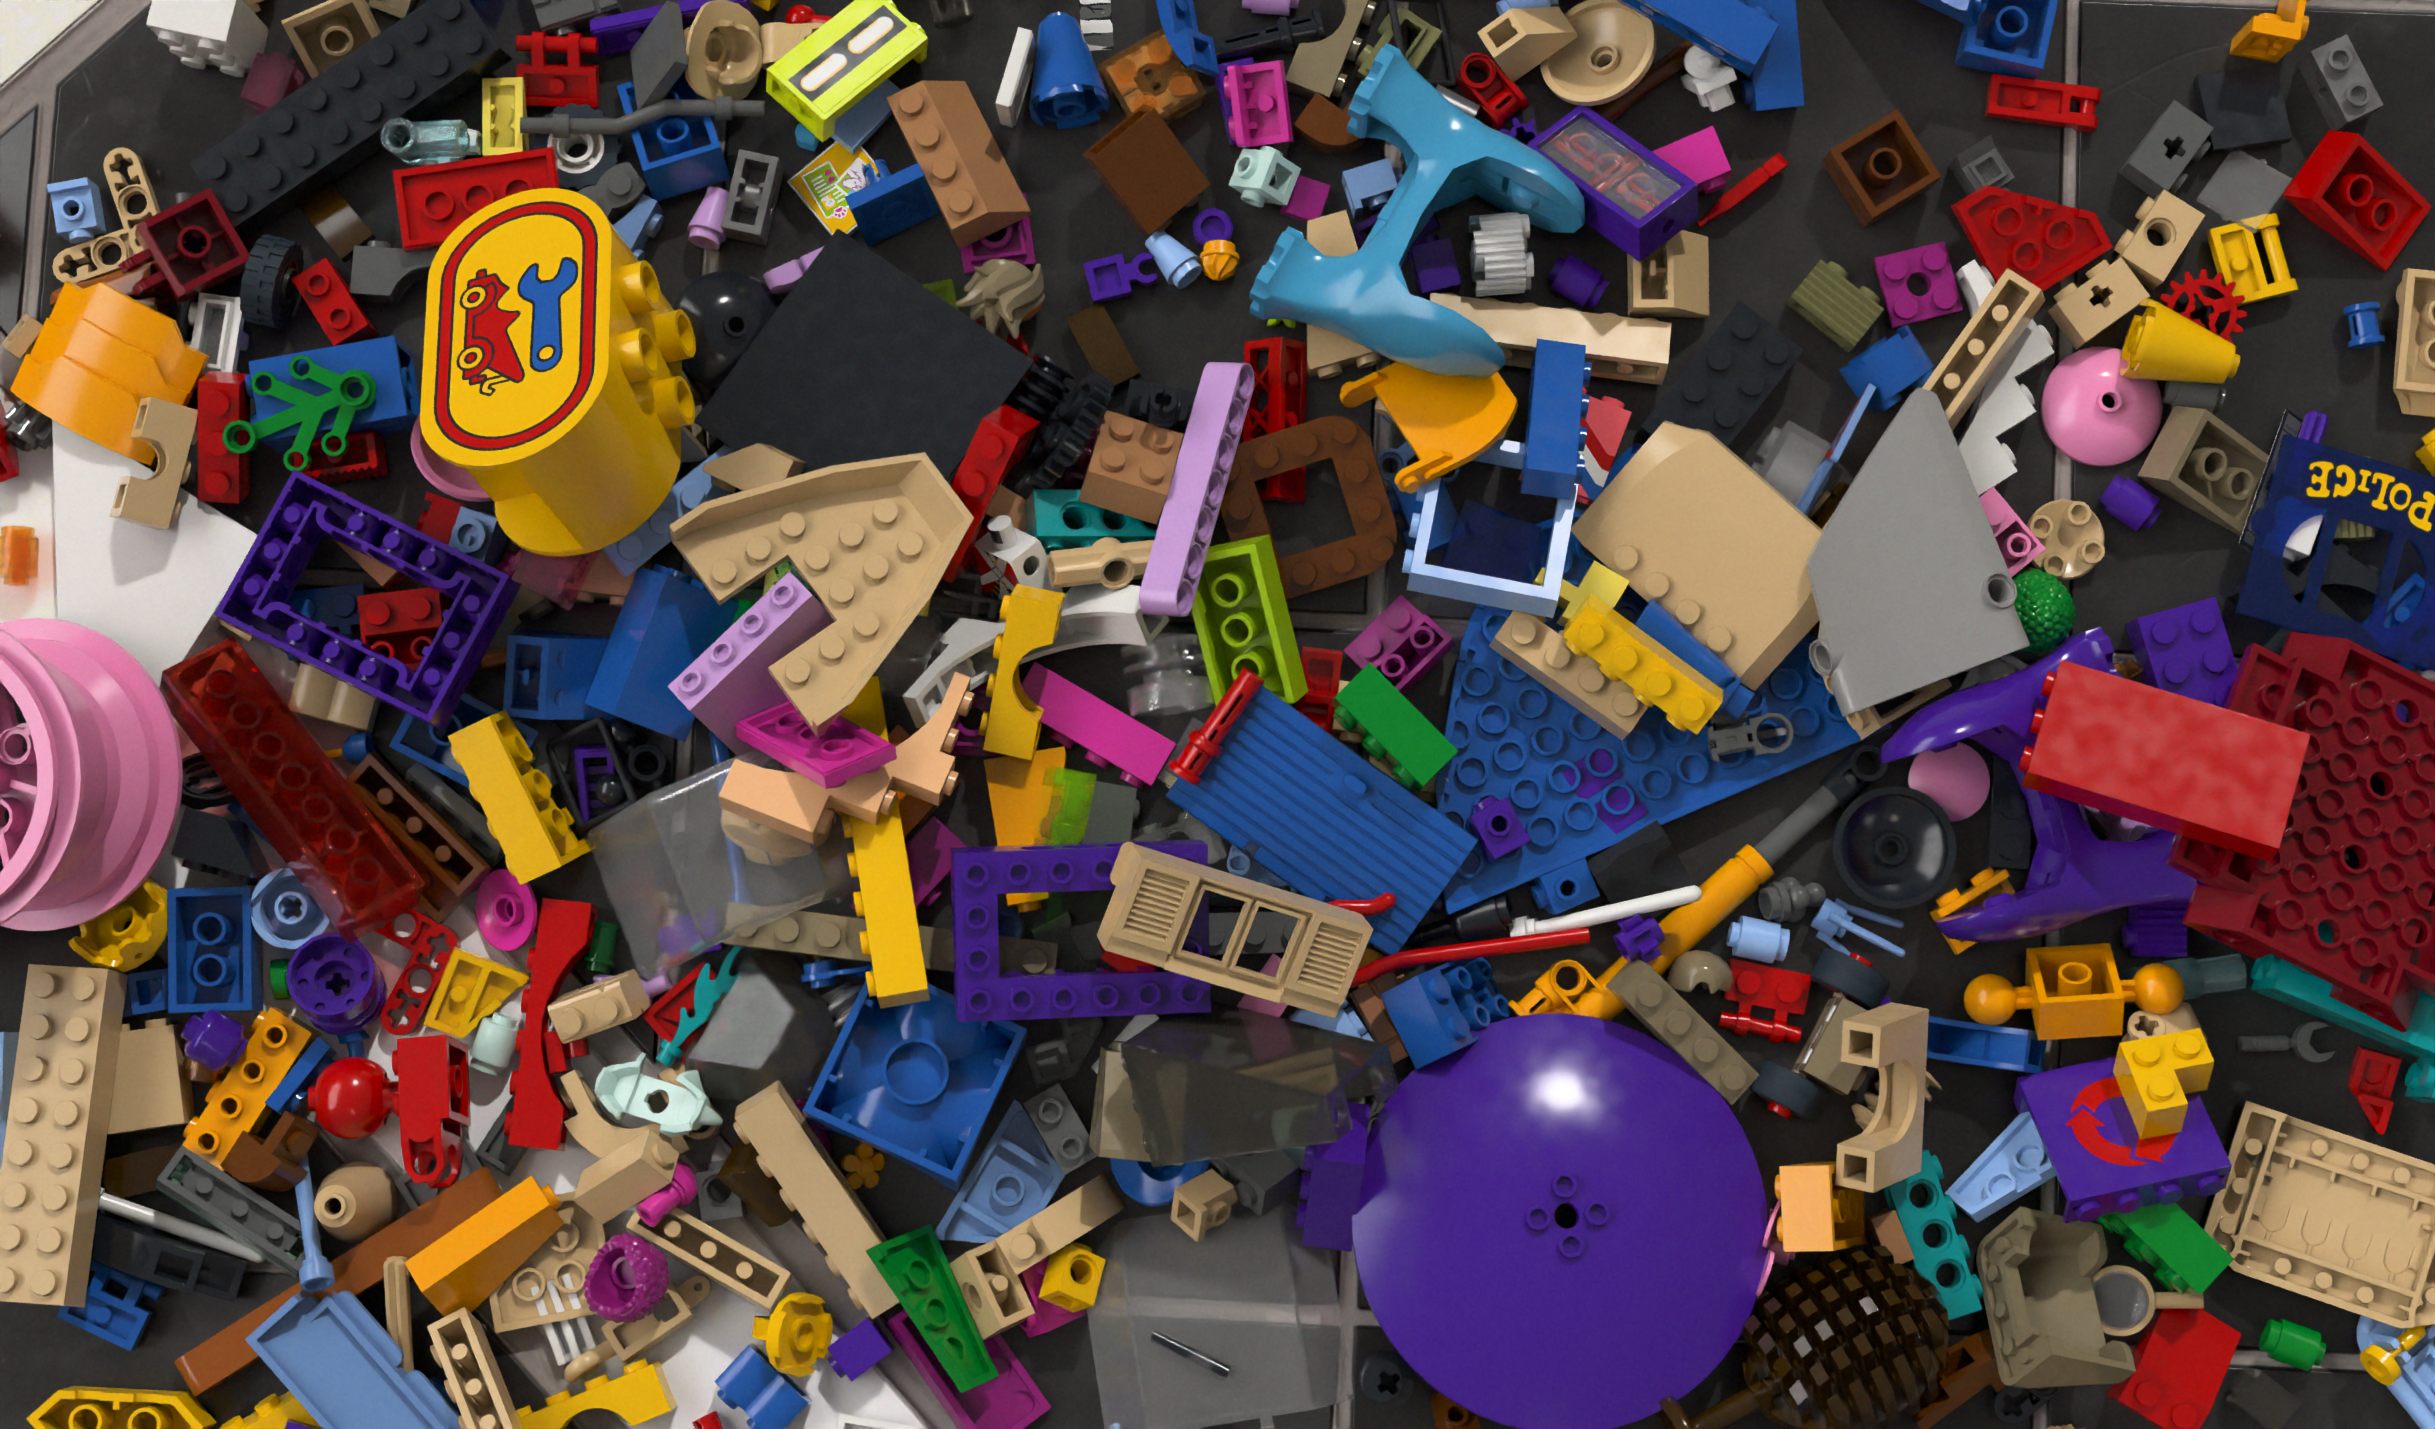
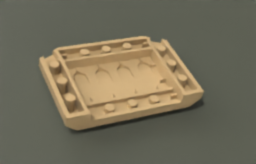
M1664 421L1571 527V532L1585 548L1609 569L1629 580L1628 585L1648 603L1651 599L1658 602L1698 641L1724 661L1737 677L1742 679V684L1753 691L1763 683L1819 621L1806 564L1823 530L1708 431L1692 429L1673 424V422Z
M2245 1101L2227 1153L2232 1168L2226 1189H2222L2214 1194L2203 1226V1230L2234 1258L2228 1266L2240 1274L2399 1329L2435 1324V1164ZM2262 1145H2265L2257 1170L2244 1154L2257 1155L2261 1152ZM2272 1155L2271 1172H2268L2266 1170ZM2265 1175L2270 1177L2269 1182L2264 1178Z

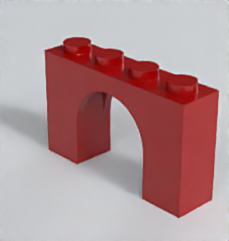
M1003 404L982 418L951 484V488L973 515L974 519L942 576V579L950 583L974 565L976 560L973 549L975 542L989 532L988 528L982 525L986 512L1010 469L1024 458L1040 425L1039 421L1006 404Z

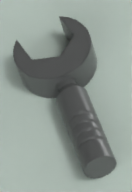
M2317 1021L2306 1022L2298 1026L2292 1038L2287 1035L2238 1036L2237 1047L2240 1053L2287 1051L2293 1048L2295 1054L2300 1059L2312 1063L2324 1062L2335 1053V1051L2318 1053L2310 1045L2313 1030L2328 1027L2327 1024Z

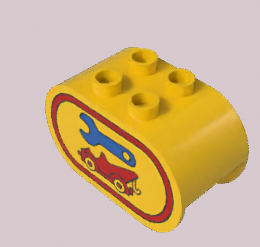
M541 188L519 192L502 198L479 210L460 224L441 245L429 270L420 404V426L425 441L440 458L457 467L465 468L495 502L496 518L504 533L521 548L540 555L564 557L585 554L607 547L623 539L641 526L663 503L676 480L681 463V427L691 425L695 420L693 396L686 380L682 377V360L694 357L696 352V341L691 322L683 310H674L662 294L652 266L645 260L638 261L601 208L586 196L566 189Z

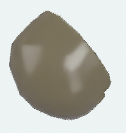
M1694 950L1683 953L1675 960L1669 972L1667 983L1673 989L1690 992L1698 983L1702 982V988H1709V992L1714 994L1718 989L1730 992L1734 979L1730 967L1722 958L1707 951Z

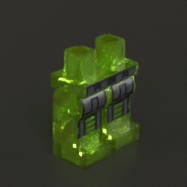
M1060 767L1045 768L1042 785L1052 786L1053 790L1049 812L1040 824L1041 837L1035 838L1034 845L1077 844L1084 838L1096 774Z

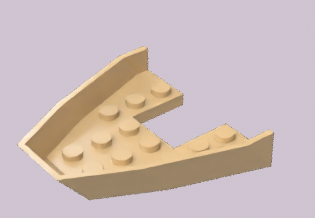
M923 452L832 465L706 501L670 524L669 530L671 541L719 606L786 560H789L835 621L768 667L770 675L818 738L853 702L931 598L974 517L927 454Z

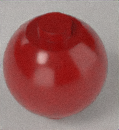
M363 1057L342 1058L328 1065L319 1074L316 1086H309L308 1110L315 1111L317 1121L330 1134L348 1140L363 1139L380 1131L386 1125L390 1114H395L393 1096L395 1092H399L398 1081H390L386 1070L370 1059Z

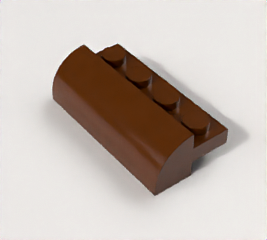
M376 752L369 753L343 782L345 787L324 809L438 924L445 922L470 893L479 889L482 881L491 873L492 867Z

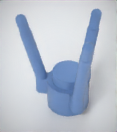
M1825 898L1824 903L1820 906L1810 926L1818 930L1816 938L1827 943L1832 949L1848 956L1850 952L1833 937L1836 935L1842 938L1847 930L1899 957L1905 956V950L1852 923L1853 917L1849 914L1896 928L1904 927V922L1849 905L1836 898L1835 902Z

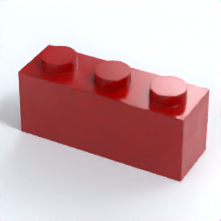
M209 371L198 380V501L239 504L250 493V453L238 454L231 452L224 445L222 438L223 431L229 423L238 420L250 422V397L245 385L246 374ZM242 430L238 434V442L241 445H246L250 440V435L246 430Z

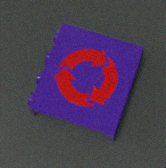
M2116 1056L2017 1077L2013 1101L2018 1113L2030 1112L2067 1200L2063 1215L2065 1224L2075 1221L2090 1222L2102 1215L2116 1212L2132 1213L2141 1207L2157 1203L2169 1205L2179 1201L2181 1198L2199 1194L2210 1196L2222 1189H2226L2232 1165L2199 1093L2184 1094L2188 1102V1108L2181 1132L2140 1139L2113 1073Z

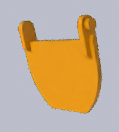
M1395 362L1355 382H1346L1341 387L1340 400L1347 408L1357 407L1375 397L1379 398L1420 460L1400 470L1394 478V483L1398 489L1409 494L1415 493L1419 490L1420 486L1472 461L1488 450L1507 430L1518 407L1516 397L1498 372L1489 378L1471 379L1462 376L1436 375L1399 362Z

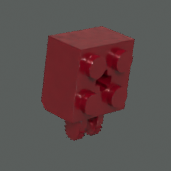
M208 188L139 223L136 226L135 236L144 250L129 257L118 266L122 273L125 274L134 272L151 262L157 273L136 282L132 286L135 295H143L164 284L176 305H179L199 293L244 272L250 254L211 188ZM190 240L194 245L201 243L200 253L194 254L193 252L186 251V241Z

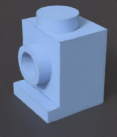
M1389 157L1343 171L1341 182L1354 219L1361 217L1363 207L1369 206L1370 210L1383 208L1400 182L1402 173L1399 167L1392 168Z
M87 177L47 184L48 193L51 194L57 234L71 243H84L93 240L94 235L106 233L99 186ZM79 207L78 213L71 216L70 208Z

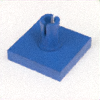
M877 159L874 163L881 176L879 178L876 176L870 163L864 166L862 173L867 179L869 186L846 196L845 199L867 247L940 214L919 163L891 175L886 161Z

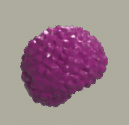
M626 1232L621 1235L612 1236L597 1251V1255L589 1266L590 1270L585 1276L586 1281L583 1284L585 1289L584 1296L587 1298L590 1311L596 1312L598 1316L608 1321L612 1320L615 1323H634L652 1314L653 1310L659 1306V1303L665 1299L670 1280L668 1263L664 1253L643 1237L630 1235Z

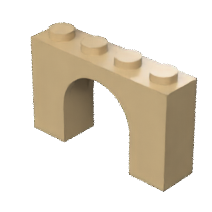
M1891 1002L1843 1020L1841 1062L1878 1068L1880 1088L1877 1106L1867 1128L1861 1134L1837 1144L1835 1185L1874 1193L1921 1172L1929 1009Z

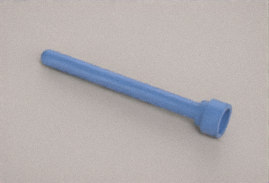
M300 1109L297 1112L293 1113L295 1115L302 1117ZM306 1153L299 1165L308 1174L295 1186L305 1252V1260L299 1269V1278L302 1290L317 1292L332 1287L335 1284L333 1265L328 1263L326 1257L322 1256L318 1222L314 1211V1196L308 1155Z

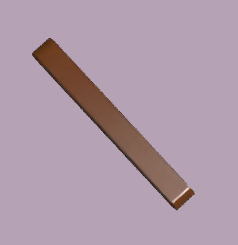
M487 1166L476 1170L331 1261L335 1284L328 1289L312 1293L320 1302L334 1291L339 1293L340 1291L348 1290L356 1298L384 1281L383 1264L387 1257L404 1256L409 1260L504 1195ZM300 1282L174 1361L195 1398L208 1392L260 1359V1356L245 1339L292 1296L302 1291Z

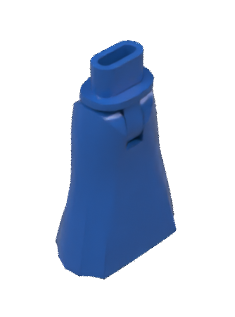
M1651 599L1635 623V626L1724 690L1722 704L1714 714L1719 715L1722 711L1737 721L1753 698L1754 693L1740 685L1742 679L1737 677L1724 661L1698 641L1658 602Z

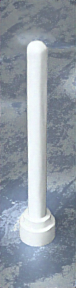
M1692 885L1541 921L1526 915L1515 918V924L1509 925L1510 936L1515 937L1584 928L1635 916L1638 913L1644 914L1700 900L1702 891L1698 886Z
M100 1187L98 1209L256 1263H262L266 1260L229 1235L104 1193L105 1188Z

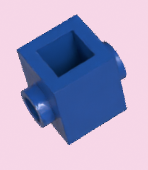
M1585 858L1539 876L1533 880L1535 885L1530 887L1538 908H1544L1546 913L1554 915L1600 896ZM1563 883V889L1561 891L1560 886Z

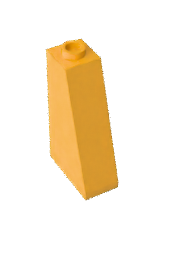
M1064 746L1036 751L1032 760L1014 756L984 760L998 846L1034 845L1035 840L1042 839L1040 824L1042 819L1049 813L1051 797L1056 796L1055 810L1057 796H1062L1059 813L1050 823L1052 839H1044L1043 845L1057 844L1067 765V753ZM1051 892L1006 894L1007 904L1009 907L1017 906L1018 913L1041 910V902L1050 901Z
M530 1176L404 1263L420 1291L444 1317L463 1307L472 1313L564 1224L563 1219L556 1210L562 1203L549 1184L541 1188L536 1180Z

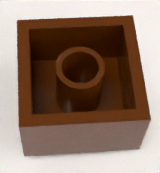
M1898 109L1829 150L1822 161V164L1864 229L1930 190L1941 178L1938 170Z

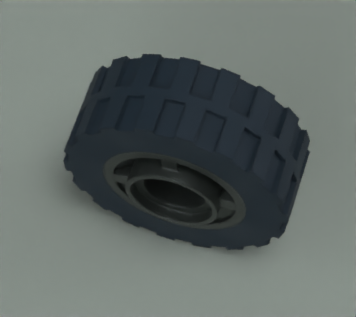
M267 234L262 235L255 242V246L252 248L249 259L246 262L241 282L240 310L242 312L241 316L245 321L280 329L289 320L299 295V291L292 278L302 273L304 266V253L300 243Z

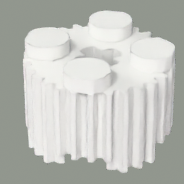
M1511 212L1469 216V233L1473 232L1474 240H1471V252H1469L1472 281H1476V297L1524 293L1525 290H1531V277H1534V259L1532 252L1525 253L1527 251V238H1530L1528 214Z

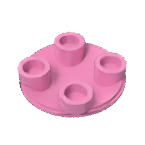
M1958 742L1956 747L1934 753L1931 750L1918 753L1910 767L1908 785L1909 788L1917 790L1933 799L1946 813L1950 822H1955L1972 816L1982 807L1989 793L1990 776L1987 765L1980 754L1970 746Z

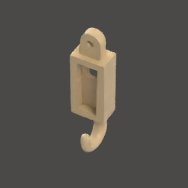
M695 1275L677 1287L676 1283L669 1280L665 1299H672L678 1307L676 1316L667 1322H661L656 1318L655 1310H653L652 1314L634 1323H615L612 1320L600 1327L608 1340L588 1350L568 1364L564 1370L565 1379L568 1382H575L597 1369L601 1362L615 1355H618L623 1363H631L697 1317L692 1309L711 1295V1281L702 1275ZM698 1285H702V1289L700 1291L696 1290Z

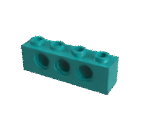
M1033 489L1025 502L1027 534L1041 542L1047 555L1050 554V551L1091 547L1096 541L1105 537H1113L1121 543L1154 540L1157 530L1146 527L1143 520L1078 501L1081 490ZM1161 511L1159 520H1158V522H1157V528H1158V525H1159V522H1160V518H1161V515H1162V511ZM1063 518H1071L1076 521L1079 529L1074 530L1067 527ZM1103 518L1114 520L1118 525V530L1108 528L1104 524Z
M1922 1149L1921 1172L1883 1188V1192L1889 1209H1894L1897 1213L1915 1259L1907 1262L1909 1269L1913 1271V1265L1934 1284L1941 1294L1947 1309L1948 1319L1952 1320L1982 1310L1979 1299L1983 1298L1984 1293L1979 1278L1976 1274H1970L1966 1259L1971 1257L1968 1244L1962 1234L1957 1235L1952 1220L1957 1218V1212L1950 1195L1944 1196L1939 1182L1940 1179L1944 1178L1941 1164L1936 1155L1930 1156L1929 1150ZM1916 1184H1922L1928 1194L1926 1202L1920 1207H1915L1909 1199L1910 1190ZM1934 1223L1939 1227L1941 1237L1936 1245L1929 1247L1923 1240V1231L1926 1226ZM1949 1263L1954 1270V1278L1950 1284L1941 1286L1936 1279L1937 1269L1942 1264Z

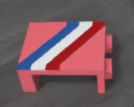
M1583 387L1582 394H1586L1587 390ZM1589 396L1586 419H1580V426L1587 427V436L1584 451H1578V454L1584 455L1585 465L1582 483L1578 485L1576 502L1589 507L1603 490L1632 413L1625 410V404L1617 399L1602 396V399L1599 400ZM1521 471V474H1520L1519 479H1518V480H1521V481H1522V471Z

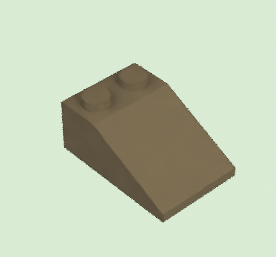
M2174 406L2137 476L2168 498L2241 536L2269 455L2207 409Z

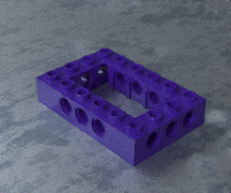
M293 470L214 615L230 626L443 732L521 586L509 575ZM324 535L455 599L450 610H444L442 614L444 621L431 645L424 647L422 654L425 656L416 672L393 657L389 659L374 651L357 639L353 641L338 633L321 621L317 623L286 604Z
M1201 839L1133 842L1139 846L1208 866V844ZM1125 842L950 848L954 1015L958 1022L1211 1012L1210 983L1168 970L1158 972L1150 966H1137V970L1106 971L1104 967L1096 968V972L1065 973L1063 969H1054L1052 974L1023 975L1021 971H1010L999 977L998 894L1114 890L1116 886L1110 881V874L1120 848ZM1205 890L1182 950L1210 958L1208 890Z

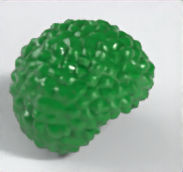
M2032 567L2021 569L2011 577L2017 589L2014 606L2030 643V646L2021 650L2028 653H2047L2050 649L2060 646L2073 627L2076 616L2073 599L2067 588L2062 585L2055 575Z

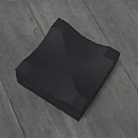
M1657 820L1586 861L1610 904L1695 885ZM1666 908L1640 915L1643 918L1649 914L1653 918H1656L1657 916L1671 908Z

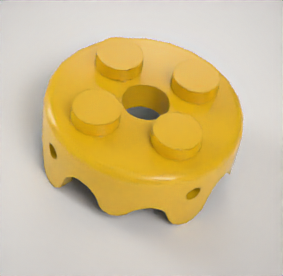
M148 876L141 886L121 904L94 920L80 924L81 937H73L68 941L69 946L85 960L101 969H110L121 973L137 968L155 955L168 933L167 889L164 885ZM132 921L130 926L123 931L126 922Z

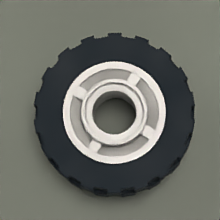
M575 103L567 104L568 106L562 108L559 106L553 109L552 113L546 114L543 117L552 118L553 114H570L571 118H606L604 112L598 108L595 110L590 105L583 104L582 106ZM535 134L534 140L531 142L532 150L554 147L561 189L574 192L589 186H595L607 170L623 163L622 154L624 152L619 135L571 134L570 138H553V134ZM580 143L588 146L587 152L581 157L573 158L568 155L570 147Z

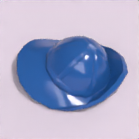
M1186 1108L1182 1166L1110 1158L1112 1173L1122 1191L1135 1201L1147 1206L1169 1204L1173 1202L1175 1188L1203 1174L1207 1170L1213 1155L1212 1135L1204 1118Z

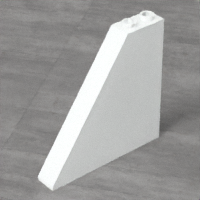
M52 420L57 620L80 624L96 630L126 649L153 678L163 694L167 705H169L220 626L216 622L217 617L214 613L258 534L204 501H198L197 497L179 487L176 498L181 502L179 515L174 524L170 523L169 529L156 530L110 517L120 477L133 476L146 480L154 474V471L140 462L89 440Z

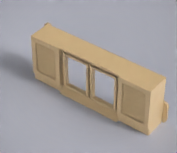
M1125 842L1120 848L1110 874V881L1116 887L1096 936L1105 951L1163 967L1164 970L1279 1004L1284 1003L1336 1019L1367 947L1373 928L1360 913L1139 846L1133 842ZM1205 890L1245 902L1221 961L1182 950ZM1259 906L1298 918L1275 977L1236 966Z

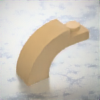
M1103 1172L995 1240L1015 1274L1018 1275L1111 1218L1126 1206L1106 1173Z

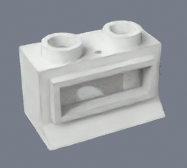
M199 292L198 302H192L190 305L188 321L189 325L194 326L191 342L186 341L185 343L210 356L200 378L209 371L239 373L236 371L239 350L246 351L249 346V336L243 331L245 319L241 316L240 297Z

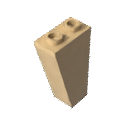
M1346 210L1307 221L1306 240L1323 255L1344 257L1358 251ZM1306 324L1307 373L1309 377L1318 375L1320 380L1328 379L1341 374V368L1357 363L1358 368H1366L1381 362L1380 357L1383 355L1332 331Z

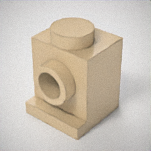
M1213 1169L1204 1172L1174 1189L1170 1219L1196 1242L1204 1240L1206 1230L1213 1226L1221 1225L1230 1217L1231 1205L1235 1204L1238 1200L1234 1186Z

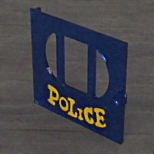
M2284 434L2264 508L2256 511L2250 520L2251 530L2256 533L2235 613L2301 633L2349 639L2380 656L2418 666L2417 668L2420 671H2435V477ZM2322 515L2324 517L2304 596L2302 602L2299 603L2289 591L2283 576L2282 557L2284 548L2289 537L2300 524L2312 517ZM2339 519L2391 534V541L2368 625L2316 609L2318 595ZM2408 540L2418 552L2424 567V592L2419 605L2406 620L2396 626L2385 628L2383 623L2405 541Z

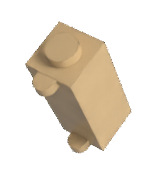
M649 1129L581 1172L573 1201L601 1224H604L670 1184L680 1153L671 1146V1137L661 1132L656 1134Z

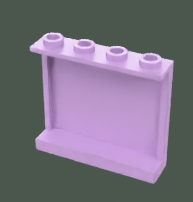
M789 571L667 687L693 715L743 762L763 767L772 757L737 738L734 724L789 701L768 672V667L835 621L822 604Z

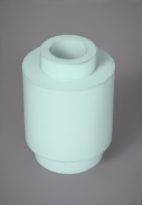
M494 1012L492 1018L483 1017L470 1051V1055L473 1057L470 1066L491 1075L501 1076L503 1069L509 1068L515 1052L516 1037L520 1029L516 1027L518 1020L499 1012Z

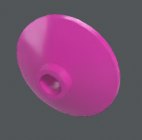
M508 869L495 870L487 875L482 881L476 897V918L480 931L484 938L499 950L511 951L519 949L529 941L536 926L537 903L534 892L528 882L520 885L517 878Z

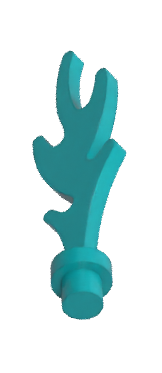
M733 947L722 963L715 980L709 979L710 964L706 963L694 990L695 1016L690 1018L686 1008L682 1007L680 1009V1023L676 1035L671 1043L664 1039L659 1045L662 1050L656 1057L658 1061L670 1067L676 1058L680 1060L684 1054L679 1049L681 1044L705 1022L726 1012L724 1006L713 1007V1003L733 992L751 972V967L746 966L736 976L729 975L732 963L743 947Z

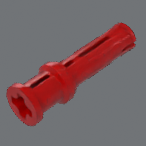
M1243 667L1202 728L1191 731L1188 736L1190 739L1189 743L1177 760L1172 759L1168 764L1169 768L1184 780L1198 786L1202 781L1200 775L1212 758H1218L1222 753L1221 749L1223 747L1220 743L1241 716L1258 689L1265 683L1264 680L1253 671Z

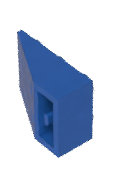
M515 628L508 634L503 710H506L510 717L543 720H591L595 717L612 720L620 718L584 704L610 637Z
M1484 957L1450 961L1380 994L1416 1070L1479 1040V1035L1473 1038L1470 1031L1483 1029L1489 1026L1490 1023L1513 1017L1511 1008L1508 1006L1509 1002L1501 994L1493 977L1491 965Z

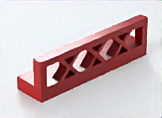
M1282 336L1244 342V363H1249L1252 366L1255 384L1243 425V442L1257 438L1262 429L1267 434H1271L1305 423L1307 343ZM1269 349L1268 365L1261 372L1258 369V351ZM1265 389L1268 393V404L1261 412L1257 408V398L1262 390ZM1305 466L1267 477V490L1259 491L1262 501L1305 502Z

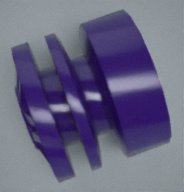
M325 933L312 937L296 950L288 965L286 981L290 995L316 1028L330 1035L347 1036L363 1031L375 1022L381 1014L388 992L385 977L372 955L359 940L342 933ZM341 986H348L346 988H343L342 995L336 996L337 993L341 992Z

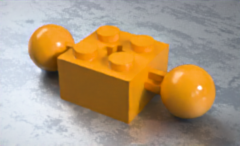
M2110 943L2039 947L2026 949L2025 986L2013 987L2001 975L1983 974L1974 978L1968 984L1963 1000L1968 1015L1975 1022L1989 1026L2005 1023L2012 1017L2015 1010L2031 1009L2038 1040L2122 1035L2124 1003L2134 1002L2142 1011L2145 1010L2157 1015L2169 1014L2182 1003L2185 995V984L2179 972L2164 963L2147 964L2136 972L2133 979L2120 980Z

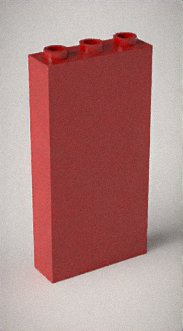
M2062 659L2055 673L2047 672L2040 694L2048 697L2044 710L2036 708L2029 730L2030 733L2037 734L2033 748L2025 745L2018 766V770L2025 772L2021 786L2267 862L2272 861L2280 848L2311 734Z

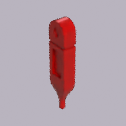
M1780 153L1773 156L1761 168L1756 169L1720 197L1706 215L1696 222L1697 226L1701 228L1709 221L1728 214L1786 169L1789 163Z

